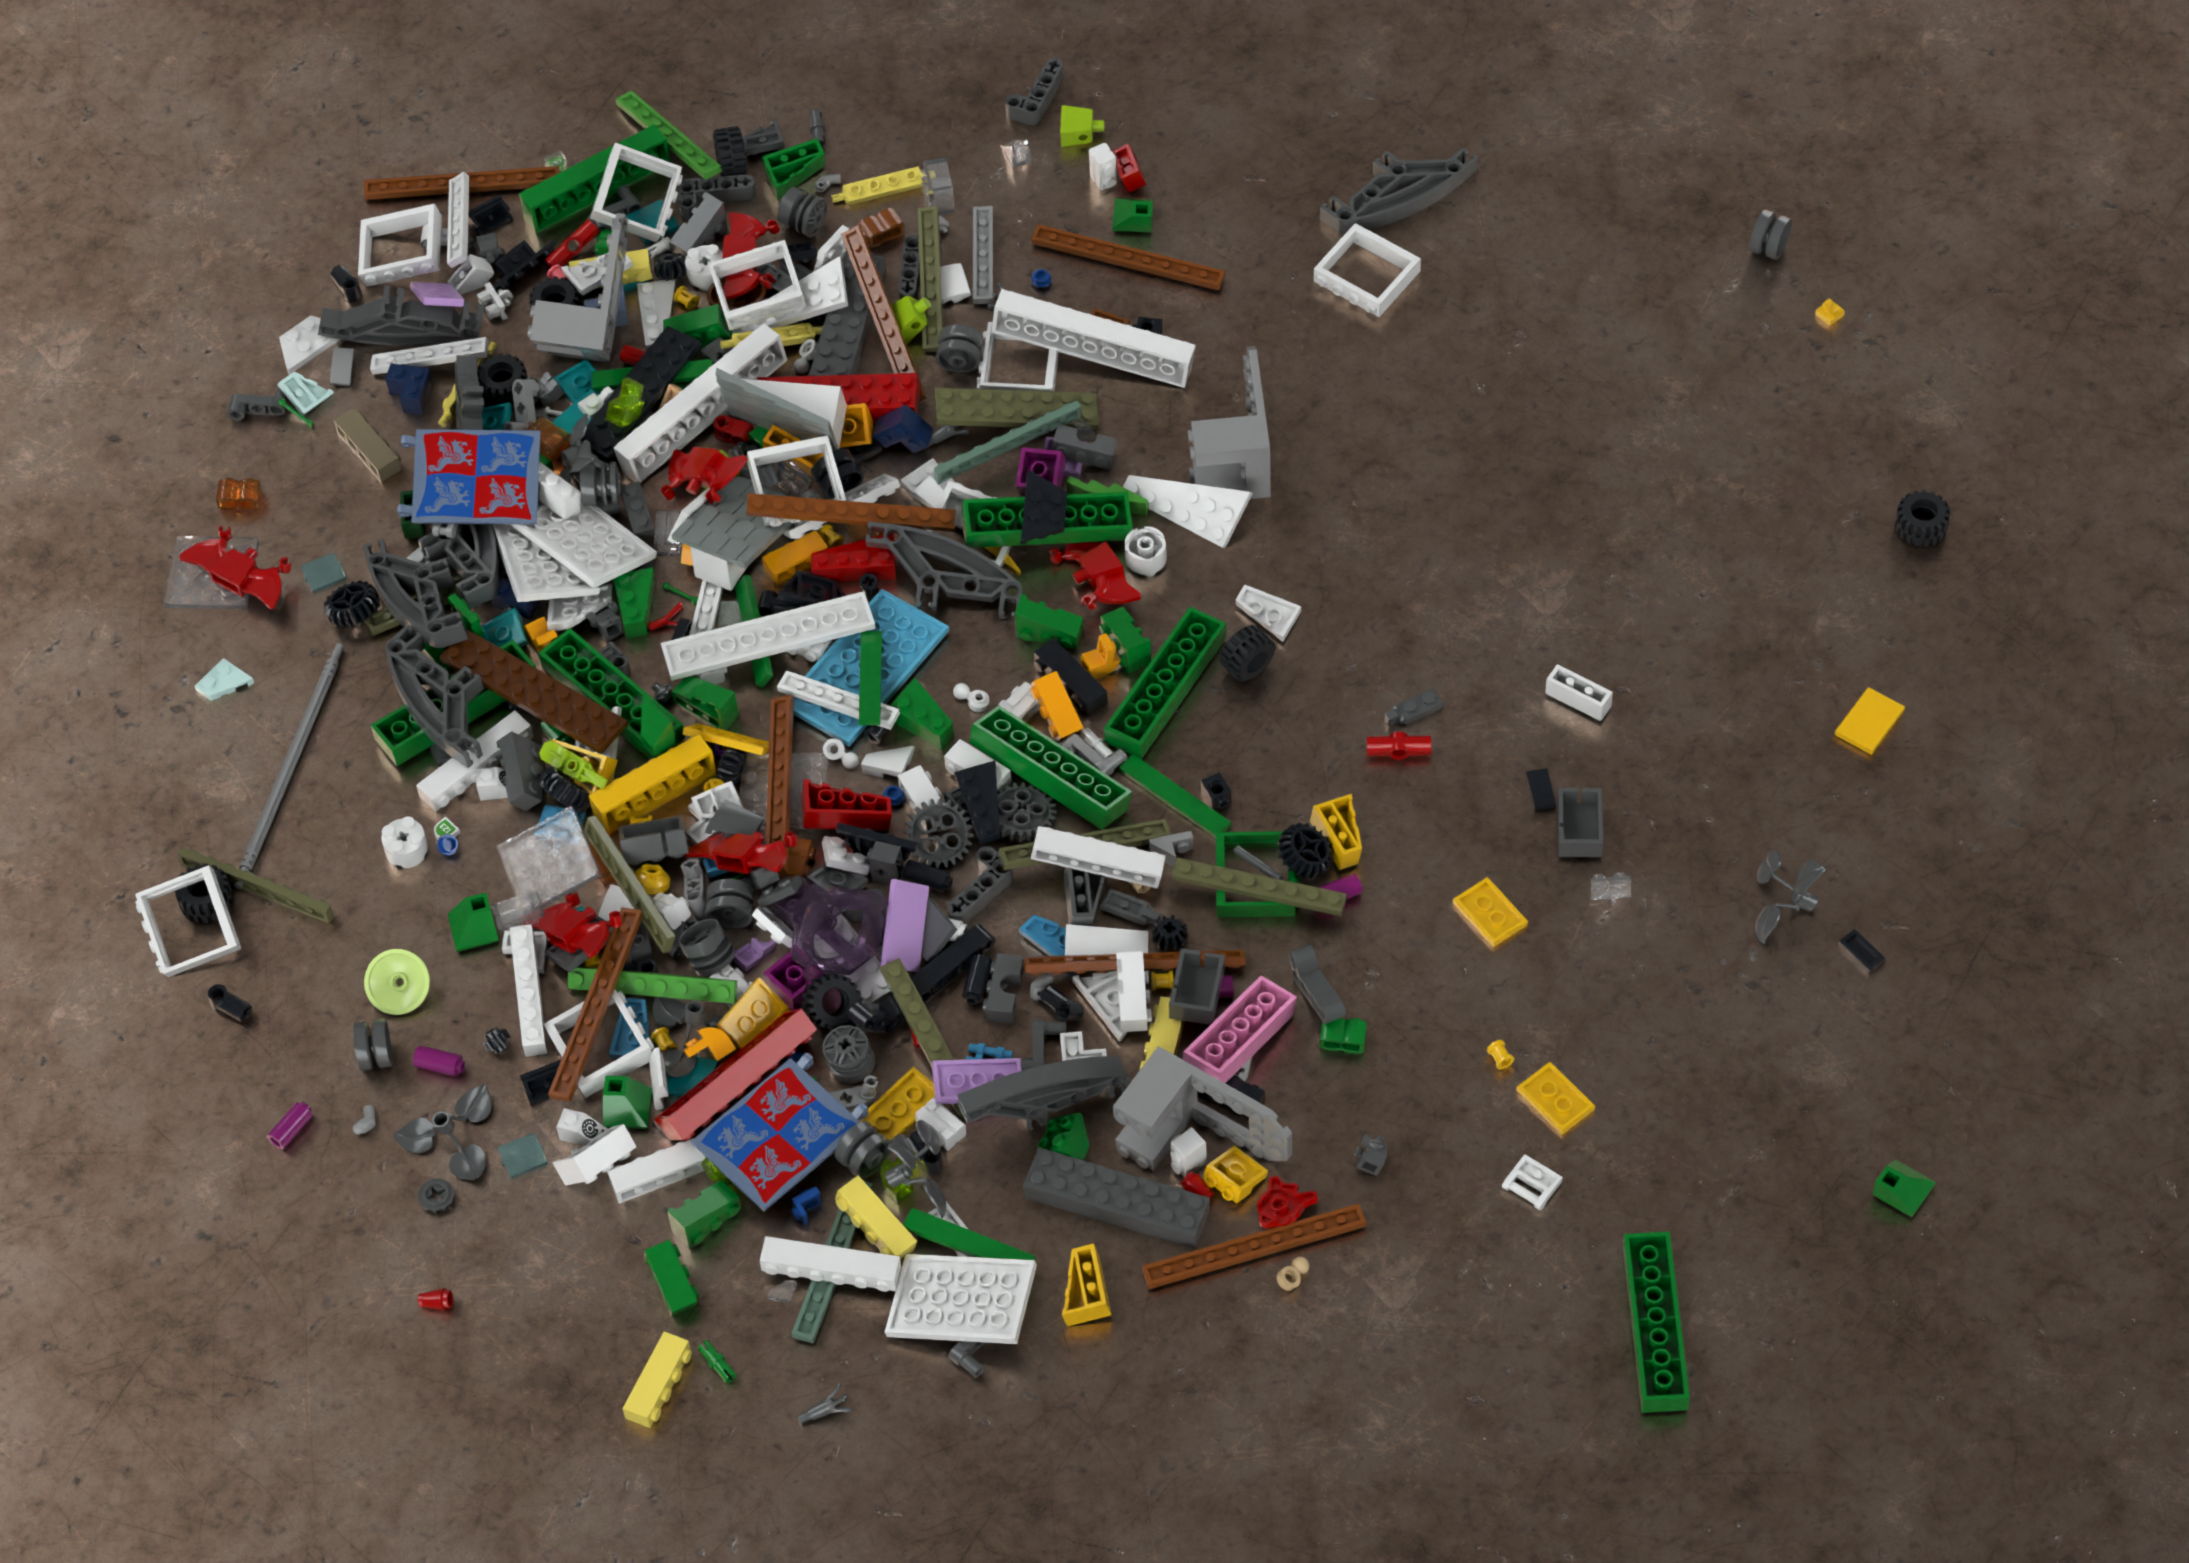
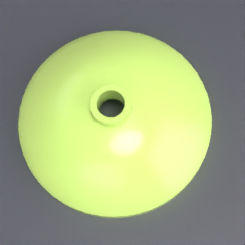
M391 949L382 952L371 961L365 973L364 987L368 999L377 1009L387 1014L402 1015L412 1012L423 1003L429 992L430 975L425 963L416 954L408 950ZM399 978H402L404 981L402 986L397 985Z

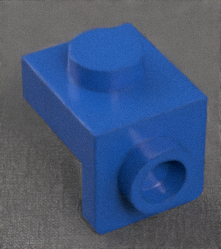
M817 1187L806 1189L793 1198L794 1208L791 1211L797 1221L801 1220L804 1226L809 1224L806 1212L822 1204L821 1195Z

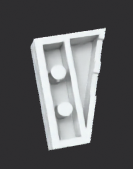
M1143 951L1116 952L1121 1032L1148 1031L1147 1022H1152L1151 1009L1146 1007V1003H1150V990H1145V984H1149L1148 971H1144Z
M621 1124L613 1126L592 1138L581 1149L578 1150L576 1148L572 1150V1155L561 1160L557 1159L552 1163L565 1186L581 1182L589 1184L598 1178L597 1174L601 1171L604 1173L612 1169L614 1162L628 1158L631 1155L630 1151L635 1149L636 1145L625 1125Z

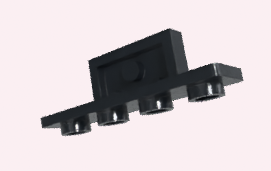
M523 240L495 261L494 266L504 276L494 285L495 291L507 289L510 286L509 282L513 279L519 280L528 268H535L540 263L539 260L541 258H547L554 251L556 242L554 240L535 253L529 244Z

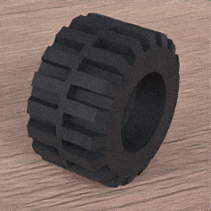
M734 126L715 129L713 140L717 163L721 165L722 172H720V175H745L747 173V160L740 128Z
M553 277V279L545 278V281L538 282V286L534 285L533 291H530L529 294L530 307L535 305L536 300L581 306L579 291L570 280L566 281V278L563 277L561 279H558V277Z
M503 354L490 356V359H485L483 361L484 364H480L478 366L479 370H477L479 386H483L484 390L482 398L486 404L490 403V406L509 402L512 405L514 404L513 382L517 379L528 378L522 360L519 361L518 357H512L511 354L503 356ZM508 379L505 382L498 383L500 380Z
M1917 490L1913 491V494L1908 493L1905 498L1900 500L1895 521L1896 531L1900 533L1902 539H1906V542L1909 544L1914 543V546L1919 547V545H1923V547H1928V544L1935 545L1947 533L1950 507H1947L1948 503L1946 500L1942 501V496H1936L1935 492L1932 491L1927 493V490H1922V492ZM1923 516L1929 518L1930 520L1923 521L1915 517Z
M1248 625L1236 632L1227 641L1222 649L1219 661L1239 682H1246L1256 677L1267 667L1275 654L1276 644L1258 626Z
M197 864L193 869L189 867L186 869V873L182 872L179 876L201 869L209 864H204L203 866ZM212 865L211 868L214 869L229 911L231 908L230 904L233 903V892L229 880L221 868L218 869L217 866ZM205 880L175 891L180 909L189 920L194 918V921L200 923L201 920L204 923H209L211 919L213 921L218 920L210 894L204 897H195L200 891L207 890Z
M835 973L820 974L818 978H812L810 980L812 983L810 985L807 984L805 987L807 992L802 994V998H805V1002H802V1007L806 1008L804 1012L810 1017L811 1022L827 1029L850 1025L849 1022L851 1020L847 1017L849 1009L854 1004L862 1002L858 998V996H861V992L856 990L858 987L856 983L851 982V979ZM836 988L841 995V1005L836 1012L827 1014L822 1006L823 996L828 990Z

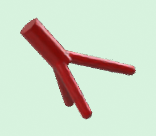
M679 602L666 616L648 623L650 630H655L664 625L677 626L678 622L669 621V619L683 609V602Z

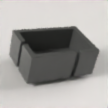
M1558 788V857H1602V788H1582L1581 804H1577L1578 788Z
M682 815L618 826L622 854L626 863L631 866L639 865L642 861H661L667 855L679 858L688 853Z
M1181 948L1169 1002L1170 1019L1208 1025L1214 1022L1225 971V955L1205 952L1204 967H1201V951Z

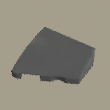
M726 799L707 825L705 833L711 834L712 830L724 832L725 837L728 838L737 833L752 835L754 832L760 831L764 818Z

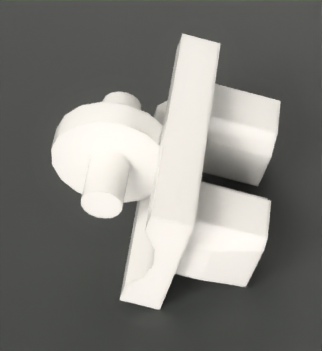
M490 282L484 284L485 290L478 293L477 298L480 304L487 305L491 303V305L485 307L489 319L498 316L501 317L502 321L507 319L508 316L504 310L506 308L505 305H511L512 293L509 290L502 289L496 292Z

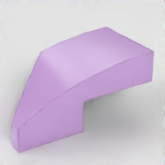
M751 938V944L748 943L738 949L732 961L743 971L747 972L762 961L776 947L777 942L771 939L770 942L757 941V938Z

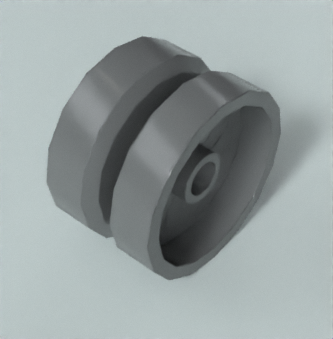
M1763 210L1754 227L1749 250L1757 254L1765 251L1766 257L1778 260L1788 241L1792 219L1782 215L1776 220L1774 212Z
M956 324L944 327L940 330L935 358L937 364L943 369L955 373L974 371L980 363L982 335L976 329L966 325Z
M721 879L708 885L706 889L705 919H717L722 929L725 930L744 928L753 920L752 904L754 903V891L749 884L736 879Z
M374 1020L372 1034L366 1021L354 1023V1049L360 1071L372 1070L374 1055L376 1063L380 1068L392 1067V1045L387 1020Z
M862 1121L854 1125L842 1137L836 1147L835 1159L843 1166L849 1167V1171L855 1176L859 1175L861 1179H866L873 1175L886 1161L891 1151L887 1149L891 1141L883 1134L877 1133V1129L869 1122Z

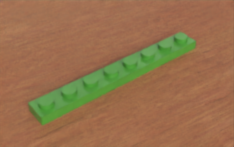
M633 91L616 98V105L643 128H648L655 124L666 137L668 149L705 180L722 172L721 165Z
M578 966L570 973L568 972V989L589 991L597 968ZM622 970L615 987L617 993L622 991L623 994L733 1004L737 1001V980Z

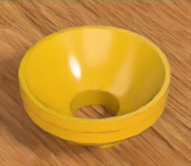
M645 864L634 872L638 881L644 886L645 892L649 895H656L659 892L664 893L670 888V877L659 865Z

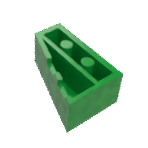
M1121 607L1100 616V632L1102 635L1107 634L1109 639L1114 641L1116 652L1121 659L1120 666L1122 668L1125 667L1129 674L1147 667L1151 662L1150 639L1141 636V633H1143L1142 629L1134 626V619L1126 609Z

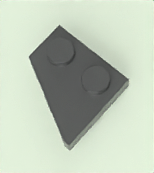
M777 119L771 120V125L767 128L759 127L753 133L743 137L747 156L785 147Z
M799 875L780 877L779 881L768 885L762 890L763 894L758 899V903L763 908L796 893L803 881Z

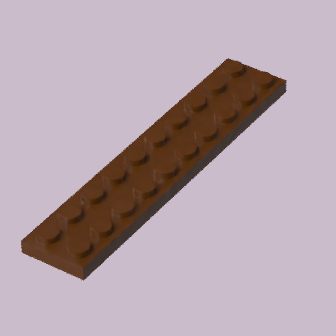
M468 629L465 630L468 640L450 645L439 656L442 663L458 672L467 666L472 671V678H474L475 674L481 677L485 688L600 754L628 727V722L624 718Z

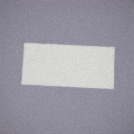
M1066 924L1065 955L1116 954V952L1131 951L1148 953L1149 931Z

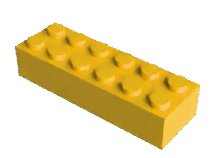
M700 734L688 738L675 748H670L666 753L657 758H652L641 767L635 768L623 777L613 780L604 789H597L590 794L589 800L593 816H596L599 822L604 825L608 835L613 834L619 830L618 826L630 824V816L641 818L716 776L712 750Z

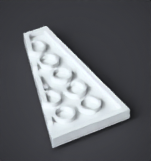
M841 256L799 280L806 307L733 329V334L754 331L763 323L770 328L782 327L847 307L844 265ZM793 284L770 298L795 291Z
M1132 475L1128 476L1123 486L1127 490L1147 499L1150 510L1222 548H1226L1253 494L1247 491Z

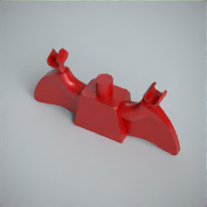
M730 212L728 218L731 232L730 235H724L722 259L758 248L757 239L765 235L767 231L773 235L780 232L777 222L769 219L766 222V226H763L759 220L752 216ZM756 266L725 276L726 282L723 292L726 300L749 292L760 282L763 283L766 289H771L770 283L776 282L770 273L762 276L761 273L756 272Z
M693 447L690 454L675 449L668 468V479L671 483L663 485L661 492L667 500H671L676 495L673 489L675 487L678 488L683 482L688 480L689 483L686 491L693 495L698 493L701 486L709 487L710 490L705 494V497L713 505L714 501L719 502L722 498L717 491L725 487L738 474L747 462L748 457L740 455L729 458L713 448Z
M222 526L218 528L219 539L200 542L179 555L180 561L200 566L210 574L212 582L242 598L246 593L260 599L269 609L276 607L281 596L282 582L279 573L288 574L291 571L292 564H288L287 557H282L279 560V566L276 568L275 566L267 569L257 568L254 560L258 553L253 548L249 547L243 554L235 549L226 550L227 541L232 538L231 528L228 527L227 531H223Z
M1106 541L1101 544L1099 542L1067 543L1064 553H1061L1058 548L1049 550L1051 554L1050 559L1054 564L1061 563L1063 559L1079 562L1080 570L1072 573L1076 584L1087 580L1091 587L1095 589L1092 596L1085 595L1081 599L1083 606H1088L1090 610L1096 608V601L1106 604H1122L1141 599V593L1127 583L1123 565Z
M758 831L752 835L737 833L730 838L725 837L723 832L690 847L685 856L690 858H710L716 862L717 868L720 870L749 874L755 867H763L772 872H779L788 856L785 847H795L797 845V835L789 831L784 833V841L778 840L773 843L762 844L764 837Z
M571 892L565 894L567 903H560L549 907L523 922L524 925L531 924L533 929L542 930L550 944L571 954L579 948L584 951L588 958H592L606 943L610 934L609 927L618 928L622 925V917L619 911H612L609 913V921L605 922L603 920L597 923H590V921L597 917L596 912L590 906L582 912L573 909L574 906L580 904L578 892H575L573 895Z

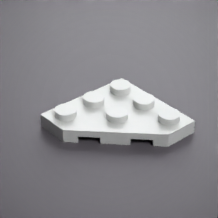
M612 584L599 585L600 593L598 595L549 599L548 631H562L572 628L587 619L586 615L588 613L594 612L595 614L606 607L609 602L611 604V601H613Z

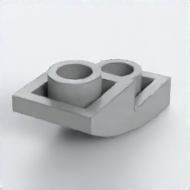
M333 348L330 385L351 386L354 349Z

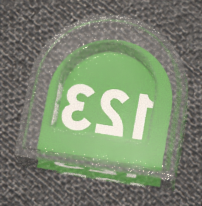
M561 150L544 157L547 167L559 166L560 172L567 167L566 157Z

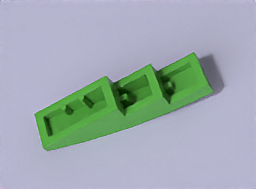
M1072 476L1066 481L1067 494L1128 492L1131 514L1147 515L1149 513L1147 499L1116 483H1113L1108 488L1093 479L1088 485Z

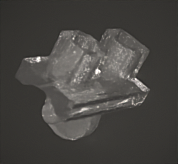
M1624 872L1615 873L1613 877L1605 878L1602 874L1593 875V879H1591V899H1610L1612 904L1616 902V898L1631 897L1630 876H1626Z

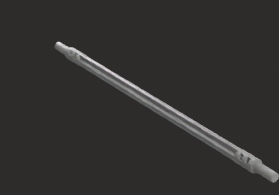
M340 643L336 644L330 659L326 661L239 866L240 870L244 872H251L339 666L338 660L344 648ZM241 880L235 882L234 887L242 889L244 882Z

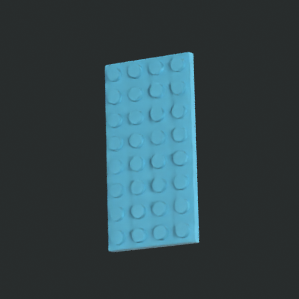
M881 589L868 603L876 628L868 631H882L881 703L887 704L949 632V626ZM861 632L838 638L804 677L859 695ZM793 697V715L829 736L840 740L848 747L868 726L859 725V719Z

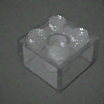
M946 157L923 161V169L920 170L923 182L921 183L922 191L927 196L925 197L926 207L937 206L939 215L955 213L953 187Z

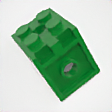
M455 593L449 596L451 612L459 611L465 628L483 638L484 631L480 626L481 619L475 611H470L467 602L463 598L460 599ZM425 643L426 648L423 651L431 660L448 672L453 670V668L442 663L439 656L445 651V647L435 648Z

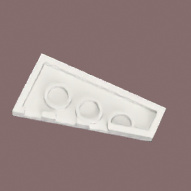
M676 279L674 281L659 280L637 284L646 350L650 348L663 332V320L671 318L672 304L674 303L673 295L677 285Z

